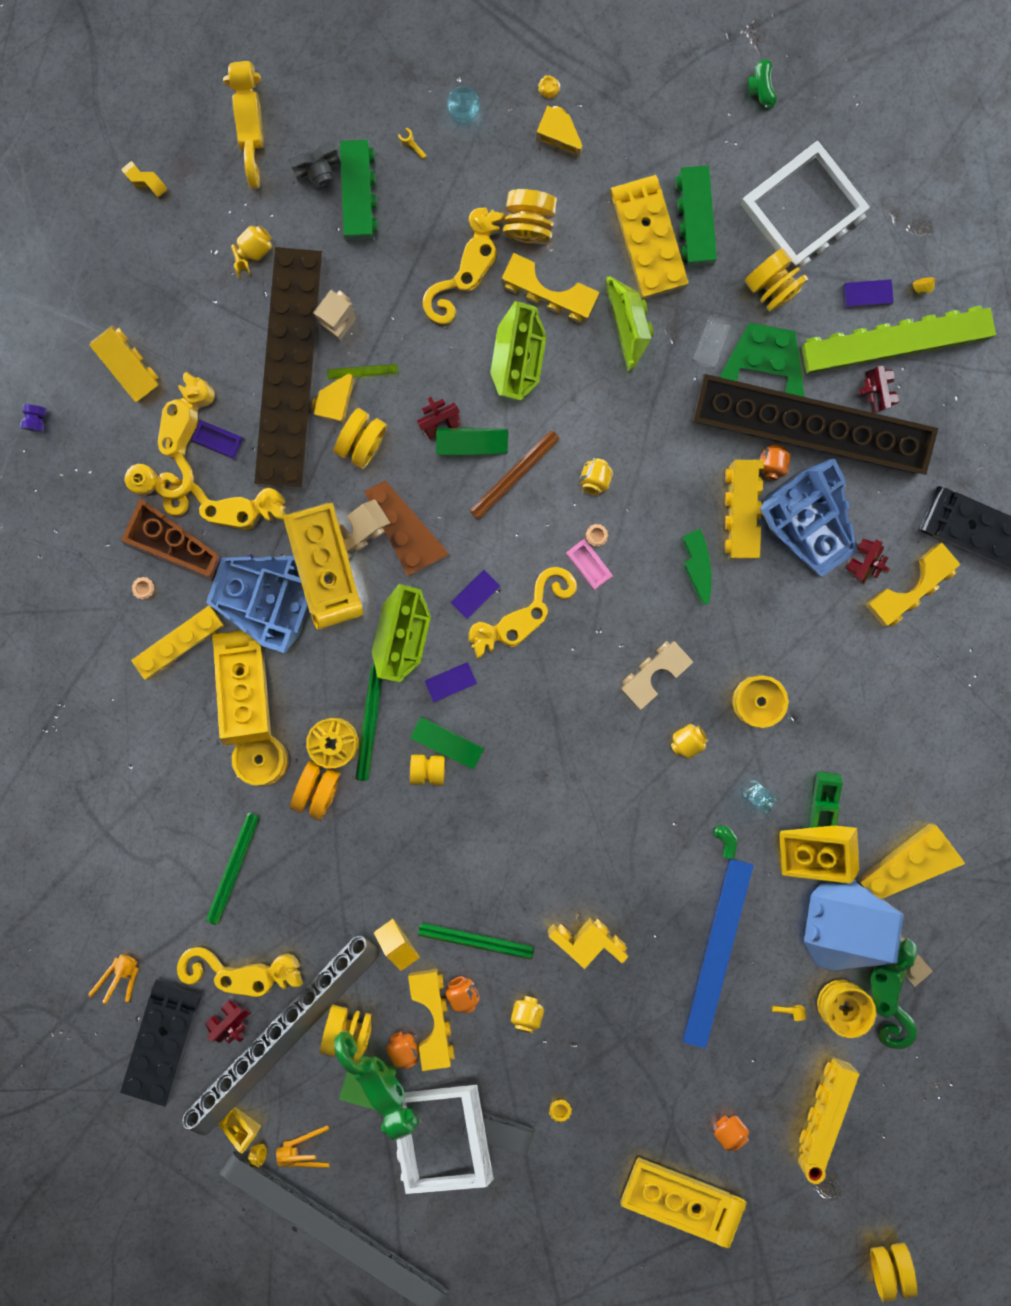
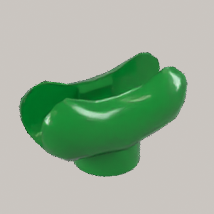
M768 59L757 63L755 66V76L748 77L750 96L758 95L761 105L773 107L777 102V94L771 83L773 64Z

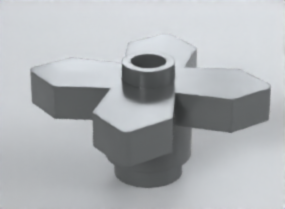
M333 141L288 159L297 180L309 177L310 182L314 183L315 187H322L332 182L331 176L333 173L331 167L341 163Z

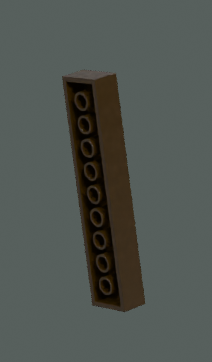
M275 247L254 484L258 487L305 491L312 416L311 406L314 393L320 320L315 317L314 312L322 302L325 268L323 251Z
M703 374L692 417L694 422L923 475L927 474L938 432L937 427L708 374Z

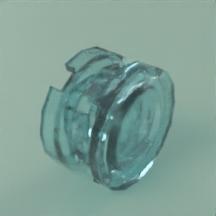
M469 86L455 87L447 97L449 114L459 123L472 122L477 118L480 112V100L476 91Z
M753 780L751 783L754 785V788L750 787L749 790H745L742 796L769 815L772 811L771 807L774 805L772 802L776 801L778 803L780 799Z

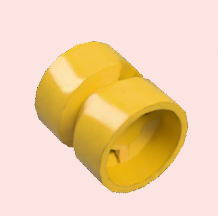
M411 755L410 785H424L426 781H429L430 785L444 786V755H434L430 759H427L425 755Z

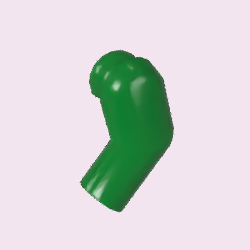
M717 826L714 835L725 844L723 857L735 859L737 848L736 835L730 827Z

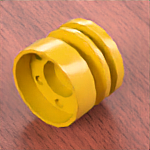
M516 189L509 191L506 210L512 213V215L505 216L504 223L507 225L503 227V235L524 243L541 244L550 242L552 238L550 230H553V223L547 219L555 217L557 198L536 190Z
M783 248L766 259L744 280L753 293L759 292L763 288L766 290L760 302L764 303L770 298L773 299L766 307L769 312L787 304L801 291L803 285L808 281L806 275L801 276L795 281L794 277L801 271L799 267L790 272L786 270L792 262V258Z
M328 718L317 722L310 729L306 748L310 758L317 765L336 769L346 765L356 756L359 749V735L356 728L350 722L342 718ZM329 737L330 739H337L336 749L327 747L326 744L329 743Z
M845 979L834 980L826 984L819 993L817 999L818 1012L822 1020L839 1036L857 1038L866 1034L874 1025L876 1006L872 998L854 982ZM845 1002H846V1003H847V1006H843V1007H842V1010H841V1009L839 1008L840 1005L842 1006V1005H844Z
M332 1004L319 1054L335 1057V1037L338 1033L347 1031L356 1041L357 1051L353 1061L359 1063L360 1058L366 1052L372 1030V1014L366 1013L363 1023L358 1022L360 1011H356L352 1020H348V1009Z

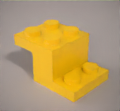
M589 918L573 937L571 932L562 924L558 927L553 923L548 929L549 937L584 969L603 948L609 951L621 963L629 957L626 952V944L617 935H614L612 938L608 934L607 926L599 919L594 921Z

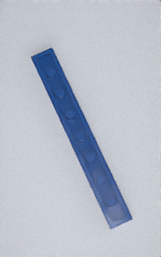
M729 859L683 1036V1043L702 1048L707 1047L754 866L751 863Z

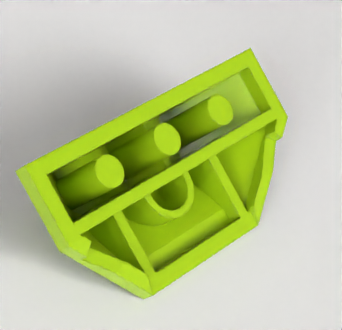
M609 276L605 279V286L627 371L630 373L634 371L651 341V336H654L651 322L646 320L645 313H648L645 299L641 300L640 293Z
M514 301L497 328L490 374L499 396L521 401L525 395L539 384L547 336L538 316L537 307L519 301Z
M398 584L381 607L371 651L378 678L401 682L406 675L421 663L431 619L421 589Z

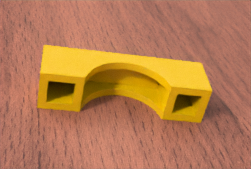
M513 253L501 278L506 290L515 294L521 292L531 302L538 303L540 301L545 303L549 310L555 313L562 311L569 315V319L577 323L582 321L587 323L600 293L580 283L562 292L548 290L540 284L536 277L535 262Z
M943 543L936 544L919 559L921 576L918 584L911 591L896 593L889 589H884L865 604L882 626L891 625L893 627L903 619L901 614L907 609L909 611L914 610L921 604L920 598L925 594L927 596L933 594L939 588L937 584L943 579L947 581L957 573L955 569L961 564Z
M207 606L131 661L144 680H151L167 669L185 652L209 639L227 625L213 607Z
M437 968L410 972L408 979L411 999L425 1005L434 1018L432 1033L419 1044L422 1071L451 1067V1060L455 1059L453 1045L448 1043V1036H451L450 1021L445 1022L444 1013L448 1012L446 998L441 996V989H444L443 974L438 975Z

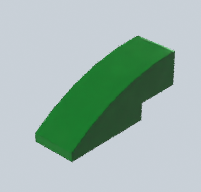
M461 427V429L437 428L436 455L508 453V429Z
M701 528L681 538L690 556V559L682 564L703 606L710 601L712 572L707 544Z
M422 716L410 736L412 740L473 770L485 749Z
M817 772L809 828L837 826L840 811L839 801L843 786L841 774Z

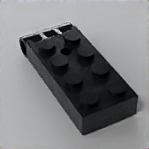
M937 486L918 530L1011 571V516L958 492ZM969 521L973 524L972 529H969L967 526Z
M158 979L155 980L120 1093L164 1107L167 1106L201 1000V992ZM162 1027H166L168 1033H164Z

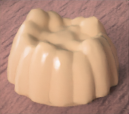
M601 524L591 525L587 529L586 539L592 546L599 547L607 541L608 531Z
M147 577L137 578L132 585L133 595L141 600L149 599L155 592L153 582Z

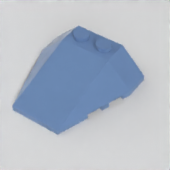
M835 458L800 471L766 495L760 508L771 531L819 577H823L857 552L853 524L849 521L848 515L849 501H846L844 487L846 486L845 478Z
M294 556L221 558L206 601L207 604L237 625L259 644L282 653H286L300 636L309 611Z
M855 879L851 884L823 880L810 897L804 943L816 966L832 971L897 963L904 914L885 900L877 898L872 894L871 890L859 885Z

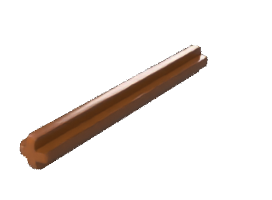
M549 431L471 508L470 513L476 519H480L559 441V436L554 431Z

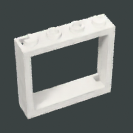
M818 140L746 195L740 203L741 207L776 251L783 248L792 258V262L788 266L791 271L797 266L801 269L811 261L809 257L815 252L818 255L824 252L830 246L828 242L833 238H836V240L842 238L848 233L846 228L854 223L855 226L860 224L861 221L867 218L865 214L870 208ZM816 158L856 210L796 255L756 203Z
M477 1085L404 1092L405 1099L402 1103V1108H407V1102L462 1098L475 1174L419 1179L412 1134L396 1140L398 1147L397 1160L401 1164V1181H404L406 1194L487 1187L494 1178Z

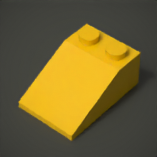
M824 826L780 831L783 876L851 884L858 874L857 828Z

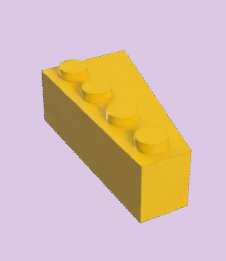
M734 460L729 465V469L725 470V483H729V492L725 493V507H729V516H725V530H729V540H725L724 551L725 554H728V559L757 560L760 558L761 525H758V520H761L762 512L760 508L762 504L761 501H758V496H761L763 490V480L759 477V469H764V460Z
M929 823L855 880L862 887L871 890L872 894L877 898L883 899L964 865L965 862L938 826Z

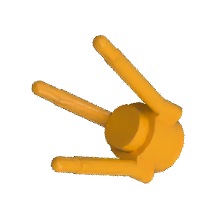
M120 954L119 958L115 957L110 968L93 987L88 996L92 997L114 971L116 976L102 1003L104 1005L107 1004L120 978L127 979L128 975H130L125 1002L128 1003L132 994L135 976L139 970L136 967L137 961L124 954Z
M329 1126L317 1129L292 1141L283 1142V1147L276 1149L278 1166H287V1168H329V1163L300 1162L315 1160L316 1156H299L298 1149L293 1148L298 1143L330 1129Z

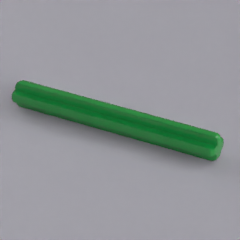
M372 665L370 669L355 778L359 781H367L369 778L382 678L377 677L375 665Z
M248 813L246 815L206 921L210 924L217 925L221 919L260 819L256 814Z
M421 923L419 926L418 935L421 937L529 960L533 958V946Z

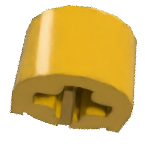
M132 161L121 169L135 187H149L157 198L168 190L154 172H140Z

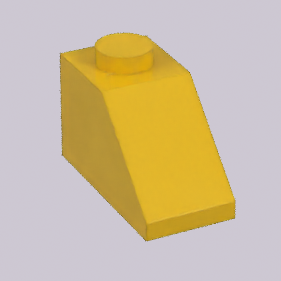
M547 106L538 127L536 139L580 156L582 143L570 115L558 106H553V108Z
M347 374L320 390L318 397L314 396L311 410L314 411L316 418L344 424L354 383L353 375Z

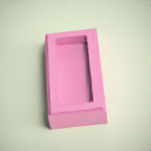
M585 538L566 552L567 556L593 590H596L613 577L612 573Z

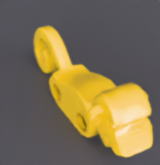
M241 61L233 62L228 66V75L223 78V82L236 91L232 95L238 145L240 150H244V164L248 185L251 189H259L261 183L259 168L255 163V149L264 147L260 99L258 93L253 91V88L261 81V76L255 72L253 63Z
M486 207L476 208L470 213L468 220L474 231V237L465 246L460 270L454 279L438 282L429 287L423 297L424 311L435 323L440 325L451 323L456 316V308L450 301L440 299L438 306L445 308L447 313L444 316L438 315L432 308L434 296L454 288H458L463 292H471L478 287L495 262L497 249L490 236L501 232L500 227L495 225L504 221V213L494 212V210L488 212ZM491 248V254L483 256V249ZM471 275L473 277L472 282L464 284V277Z
M188 372L183 374L186 387L178 385L183 398L166 403L161 417L158 436L159 451L174 459L183 475L181 486L175 490H167L165 485L167 482L175 485L178 484L179 478L176 475L166 472L157 477L155 490L160 496L167 499H179L185 496L192 488L194 475L191 466L184 457L186 445L198 424V409L208 406L215 398V392L208 382L199 377L195 378ZM172 405L175 406V407L172 409V411H171V413H170V415H169V414H168V409H169V407L172 406ZM165 439H166V444H165L166 449H165L164 446H163V441H164Z
M179 480L176 485L171 483L167 490L179 488L183 480ZM194 482L190 489L201 504L199 507L200 516L215 525L250 530L257 525L262 515L265 520L271 523L274 522L273 516L284 522L283 516L286 515L284 510L286 507L283 504H285V500L282 494L275 489H263L255 500L234 497L219 501L209 500L203 490ZM187 496L178 499L179 505L177 507L173 506V499L163 497L164 510L172 516H182L189 507ZM216 509V514L212 517V511ZM248 514V520L243 523L244 516Z
M560 567L548 568L538 576L534 588V600L529 607L504 616L495 626L483 622L473 624L468 633V642L473 643L471 648L474 649L476 659H480L484 655L485 647H487L488 652L491 654L494 650L495 642H499L507 647H514L520 644L544 622L548 615V608L546 604L542 603L544 585L547 579L553 576L563 578L568 588L562 590L560 583L554 582L551 586L552 592L560 599H569L577 590V583L573 575ZM537 610L541 615L540 619H534L531 611ZM507 632H513L516 635V640H508Z
M194 947L185 951L177 964V975L180 981L187 985H193L202 978L203 967L199 962L192 965L193 975H189L187 973V964L192 957L203 958L217 973L214 977L215 986L225 993L261 997L269 993L276 982L282 989L288 988L289 985L295 988L303 985L300 976L301 972L297 970L300 964L297 958L289 953L280 955L271 966L258 963L232 968L223 966L210 950ZM227 976L231 978V984L227 982ZM259 981L263 983L264 989L259 987Z

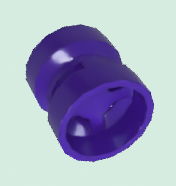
M23 404L22 412L25 416L20 421L19 428L34 432H44L45 425L42 418L46 416L47 408Z

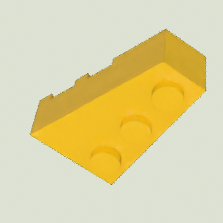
M112 325L92 340L89 346L136 403L158 386L156 379L159 377L150 366L148 368L144 366L141 362L144 358L135 347L133 349L130 348L126 342L128 338L120 328L116 330Z

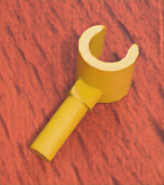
M405 128L409 137L403 139L398 134L400 142L404 146L413 148L424 159L427 155L414 141L412 131L409 128Z
M232 245L231 248L236 261L234 268L237 277L241 278L239 272L242 270H246L248 275H250L248 262L242 259L238 253L237 245Z
M802 1005L788 1008L773 1006L772 1012L793 1014L794 1021L806 1020L805 1008Z

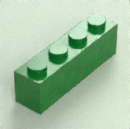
M368 140L340 141L345 240H374V232H378L377 218H373V209H377L376 194H372V186L376 185L375 171H371V162H375L374 147L370 148Z
M709 165L681 167L679 175L675 176L676 190H680L681 199H677L678 214L682 213V222H679V235L684 237V246H681V259L686 260V267L714 265L717 255Z

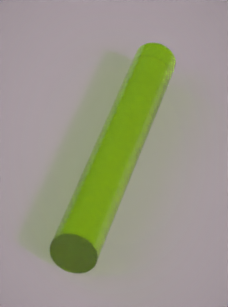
M398 363L327 369L328 379L342 378L347 374H351L354 377L398 373Z

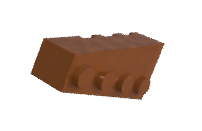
M386 481L364 491L369 501L374 499L377 501L389 520L390 524L383 529L408 577L450 557L448 551Z
M139 499L121 539L122 543L126 547L213 582L221 561L220 556L187 533L179 525L172 522L164 514L153 508L145 500Z

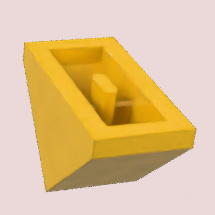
M394 919L374 932L385 956L400 971L420 958Z
M236 1107L218 1124L241 1154L245 1152L261 1128L260 1124Z

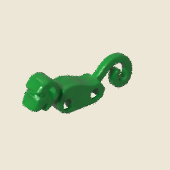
M900 938L897 963L874 966L875 969L871 975L872 997L877 1014L885 1018L893 1015L907 1030V1036L897 1039L890 1037L889 1034L900 1036L902 1032L900 1026L888 1023L880 1028L878 1034L880 1042L892 1049H904L911 1046L917 1036V1026L914 1020L901 1009L899 998L906 975L905 970L914 965L918 953L916 944L908 938L905 940Z
M347 1031L338 1033L334 1040L337 1059L346 1071L355 1075L372 1107L379 1114L385 1116L381 1131L387 1134L391 1140L402 1139L412 1134L415 1130L414 1128L419 1124V1119L414 1117L412 1109L402 1108L405 1097L404 1090L399 1081L377 1057H372L361 1063L354 1062L351 1059V1056L355 1055L357 1051L354 1037Z

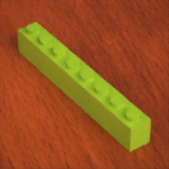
M975 306L969 308L968 312L960 313L959 310L946 312L945 316L936 318V314L924 316L922 321L913 322V319L900 321L899 325L891 327L890 323L881 324L875 327L876 330L867 331L866 328L853 330V334L844 335L843 332L829 335V339L821 340L820 337H813L807 339L806 343L800 348L805 374L809 375L987 341L996 336L991 307L983 309L982 306Z

